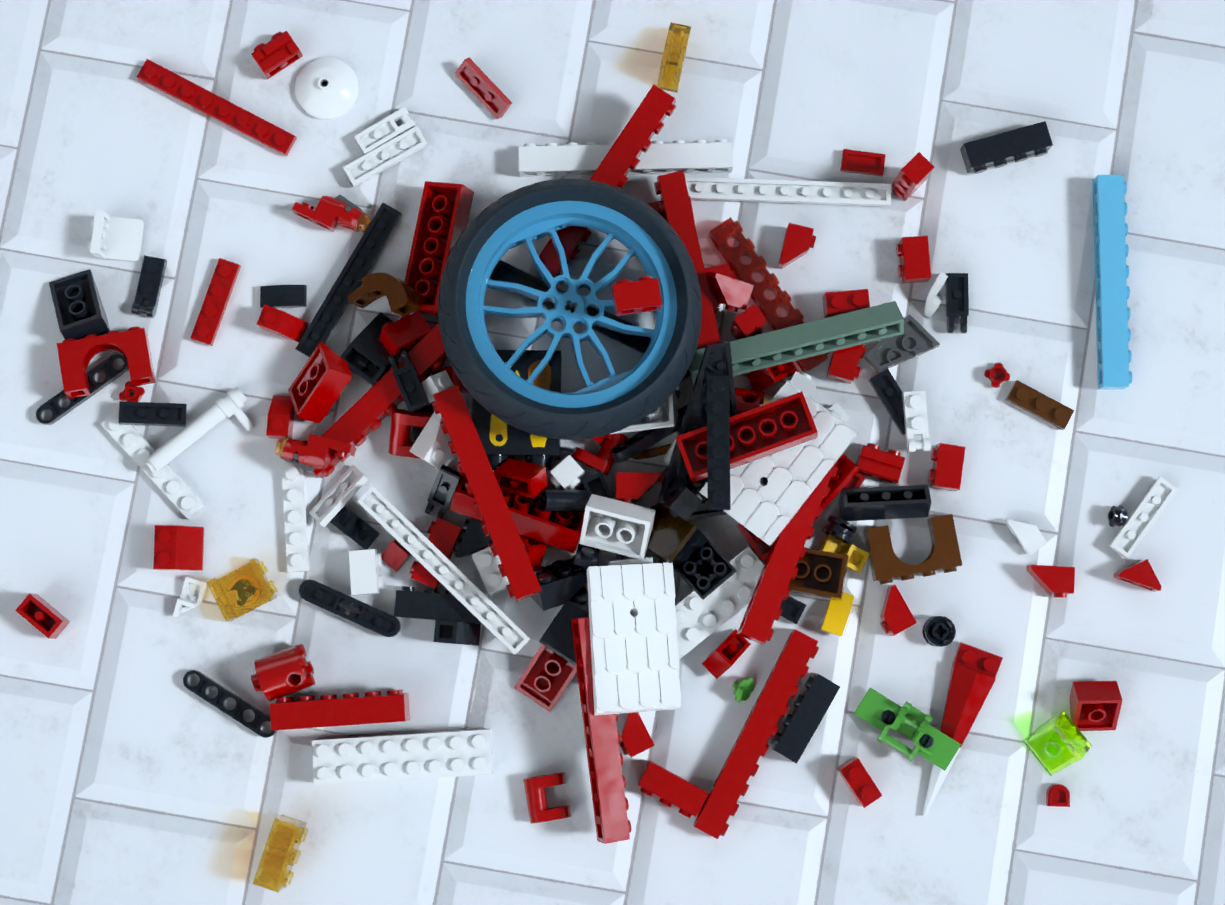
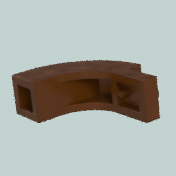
M372 273L362 277L363 286L356 288L354 292L347 296L350 304L360 308H364L380 297L386 296L391 312L403 317L421 307L419 298L412 286L387 273Z

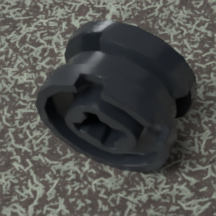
M829 515L827 520L829 523L827 526H824L822 532L846 544H850L852 540L851 535L856 532L857 527L843 519Z
M935 616L929 618L924 623L922 634L925 641L930 645L942 647L947 646L953 641L956 629L953 622L947 617Z

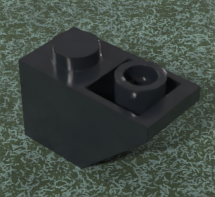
M472 517L470 520L466 519L462 531L465 532L462 540H457L454 547V552H457L455 557L462 559L489 547L492 540L490 535L485 536L481 524L484 521Z
M435 620L434 642L479 646L481 624Z

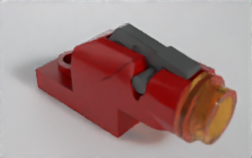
M338 195L335 198L322 196L315 211L312 205L302 202V204L295 202L292 207L295 215L334 232L338 224L340 227L352 229L358 233L360 231L365 233L371 221V217L367 216L366 212H363L361 208L342 195Z
M310 434L308 441L280 438L276 444L275 455L307 472H312L315 468H328L333 451H335L334 455L347 458V455L354 456L357 448L351 444Z

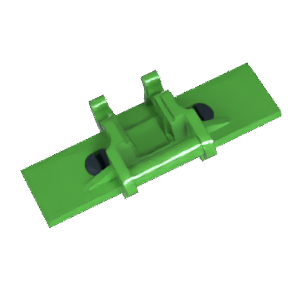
M871 687L854 712V714L882 731L877 741L880 743L883 741L908 757L907 760L910 762L916 754H919L945 771L961 746L960 743L930 725L929 723L933 719L930 715H926L913 707L908 701L903 706H900ZM892 728L910 738L916 744L913 750L886 734L888 730Z

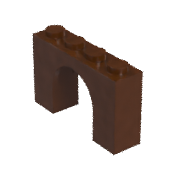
M948 514L927 519L932 542L931 552L922 563L916 565L907 564L895 555L888 525L865 529L864 535L873 581H879L881 585L892 583V578L901 577V581L914 579V574L922 573V576L926 577L936 575L935 570L943 569L944 573L957 571L956 567L962 566L953 515Z

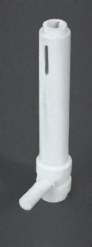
M237 387L234 390L230 389L224 398L220 397L216 400L215 405L148 456V460L145 461L146 465L152 472L155 470L159 471L226 417L230 418L233 414L245 429L249 431L254 425L241 410L245 406L244 403L248 401Z

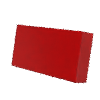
M843 149L840 171L882 177L886 154Z

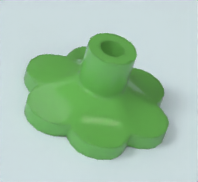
M748 677L740 681L736 680L733 683L735 701H746L750 697V693L755 688L753 678Z

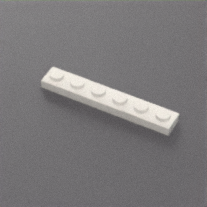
M116 410L101 425L187 519L193 517L205 504L169 464H166L159 471H151L145 461L156 450L133 425H119V410Z
M281 442L280 454L287 572L310 571L305 470L286 462L282 458L286 442Z

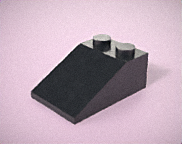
M90 269L49 282L59 330L64 339H84L87 335L100 336L110 331L107 316Z
M581 588L561 607L539 640L541 644L574 666H576L571 619L589 616L588 591Z

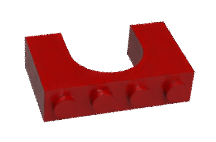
M131 327L128 331H109L106 335H87L84 339H65L62 343H56L64 393L68 399L90 395L87 377L88 364L96 354L107 350L120 352L127 358L130 380L134 387L156 383L149 340L145 328Z

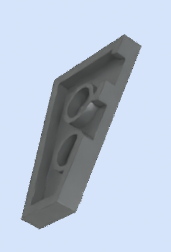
M909 314L904 319V334L882 339L865 354L864 359L880 373L939 347L940 343Z

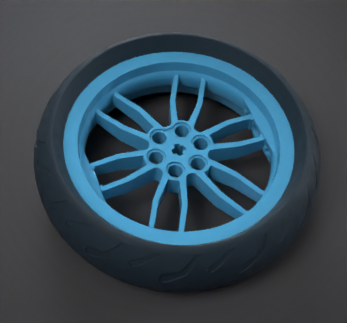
M553 179L537 182L510 192L491 203L472 220L456 241L446 262L439 287L438 323L441 339L447 358L463 386L479 404L503 422L530 434L551 439L579 440L601 437L625 429L651 414L666 401L685 376L693 360L701 331L702 299L698 275L693 261L676 231L657 211L641 199L620 188L592 180ZM568 226L590 228L607 234L605 240L592 254L578 280L570 278L565 252L556 231ZM547 235L548 237L551 236L559 257L561 275L553 278L541 262L533 245V241ZM613 239L618 240L629 249V252L613 271L594 284L588 277L595 262ZM525 243L534 266L548 286L549 291L543 292L518 283L490 280V276L500 259L509 249ZM634 256L641 262L648 276H652V279L658 278L662 307L660 310L652 311L656 312L654 329L625 325L603 316L604 311L615 310L613 300H599L596 296L618 276ZM559 284H564L567 286L568 291L560 293L556 287ZM585 287L590 291V294L582 296L579 294L578 289ZM487 288L518 293L538 301L537 307L517 309L484 305L485 292ZM550 301L555 307L552 310H546L542 304ZM567 305H570L571 308L575 307L573 313L570 310H566ZM590 307L596 308L598 315L590 316L587 313V309ZM490 314L509 318L542 317L545 322L527 337L508 362L504 363L489 338L484 315ZM558 321L563 325V328L561 330H554L551 324ZM575 325H582L585 331L581 334L576 333L573 330ZM597 325L622 334L650 337L651 341L642 358L631 370L616 375L608 353L592 330V326ZM544 334H547L553 339L550 347L528 379L524 380L513 372L511 367L530 345ZM561 338L571 339L577 369L586 388L574 393H560L533 385L535 379L549 363ZM586 339L601 357L609 374L608 378L596 383L590 382L582 360L580 342Z

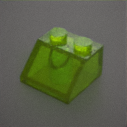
M1065 711L1046 721L1023 740L1050 776L1081 760L1092 746Z

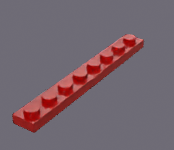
M146 59L137 75V78L146 84L285 156L288 155L297 139L295 135L149 59Z

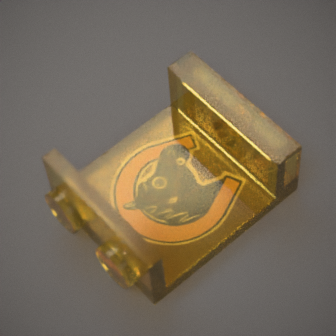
M253 558L250 560V563L219 579L214 578L207 582L226 622H231L277 598L275 592L278 590L274 582L268 580L265 574L268 570L263 561L259 562L258 559Z

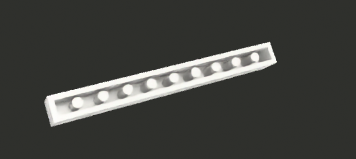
M724 139L715 140L712 143H706L705 140H695L693 143H685L683 140H675L672 143L652 141L646 153L642 152L638 157L640 162L634 171L630 169L627 175L669 174L678 171H684V174L732 173L733 145L732 142H727ZM570 142L564 146H557L556 143H546L545 146L526 143L523 146H519L520 177L591 176L614 142H609L608 145H600L598 142L579 145L578 143Z

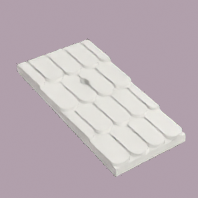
M786 381L771 402L799 393L802 390L790 381ZM804 392L803 395L818 431V438L730 469L731 510L723 511L769 546L776 540L859 433ZM764 477H766L768 480L767 484L763 481ZM707 483L700 490V493L708 498Z
M673 562L589 566L587 568L594 715L679 709L681 707Z

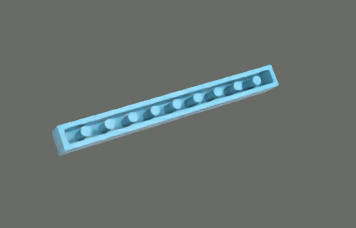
M1097 175L1092 180L1098 390H1124L1132 382V372L1129 371L1132 354L1131 350H1128V341L1131 339V330L1128 329L1130 308L1127 307L1130 289L1126 282V278L1129 276V266L1126 265L1129 247L1128 244H1125V236L1128 234V225L1125 223L1127 203L1124 202L1127 183L1124 181V175Z

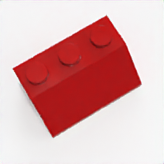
M319 342L288 389L297 417L318 424L328 415L331 406L339 399L340 393L349 384L352 377L347 362L322 342Z

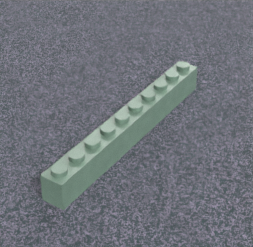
M896 301L731 341L733 376L904 334V318ZM705 348L695 351L693 360L688 368L693 385Z

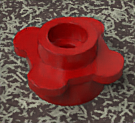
M995 363L992 369H987L984 372V376L991 381L993 388L1000 387L1002 382L1010 379V374L1007 373L1001 363Z
M128 381L125 383L123 392L119 393V399L122 401L126 400L127 402H139L145 390L142 387H134L132 382Z

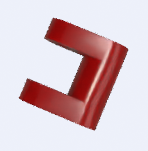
M407 409L392 410L388 453L395 456L420 459L410 452L415 443L409 441L410 426L425 427L432 414L422 411L410 413Z
M622 433L605 435V439L596 456L576 447L571 457L598 472H602L604 475H608L615 462L611 450L624 442L627 436Z
M565 772L523 779L531 824L572 816L570 805L548 808L545 787L566 784Z

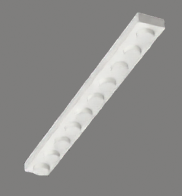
M685 177L691 200L890 207L891 184Z
M371 486L357 501L514 655L530 640L510 618L374 486Z

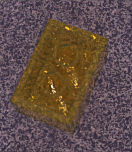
M280 815L274 819L253 881L254 885L279 892L291 884L294 872L291 871L292 866L298 863L301 851L298 850L299 846L305 841L308 834V829H306L307 822L285 815Z

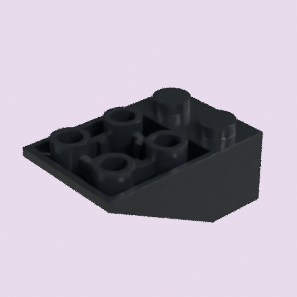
M381 312L350 343L340 356L347 362L352 372L372 387L392 368L388 359L391 355L380 342L379 337L382 327L388 322L393 321Z
M698 528L672 561L673 569L702 600L737 572Z
M576 555L571 559L556 560L551 565L545 567L538 566L533 568L542 592L532 595L531 598L543 611L564 605L587 584V567L574 565Z

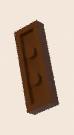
M1018 380L1014 382L1006 398L1010 403L1061 430L1066 428L1074 412L1073 409Z

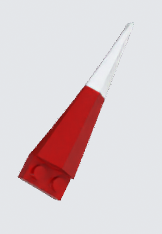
M960 642L952 663L940 728L942 733L960 743L961 746L996 680V675L1003 659L1001 656ZM960 748L945 771L933 764L922 812L924 817L927 815Z

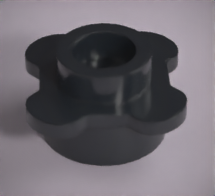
M1122 505L1111 507L1108 513L1110 527H1114V525L1123 526L1126 523L1128 513Z

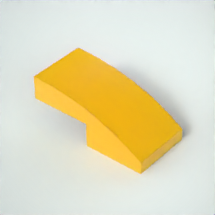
M829 534L826 535L819 549L821 551L848 555L847 567L858 573H861L869 556V553L853 544H846Z
M843 592L842 601L830 599L820 629L842 637L854 596Z

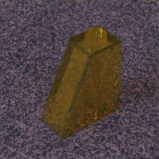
M670 22L657 84L660 89L678 92L691 26Z

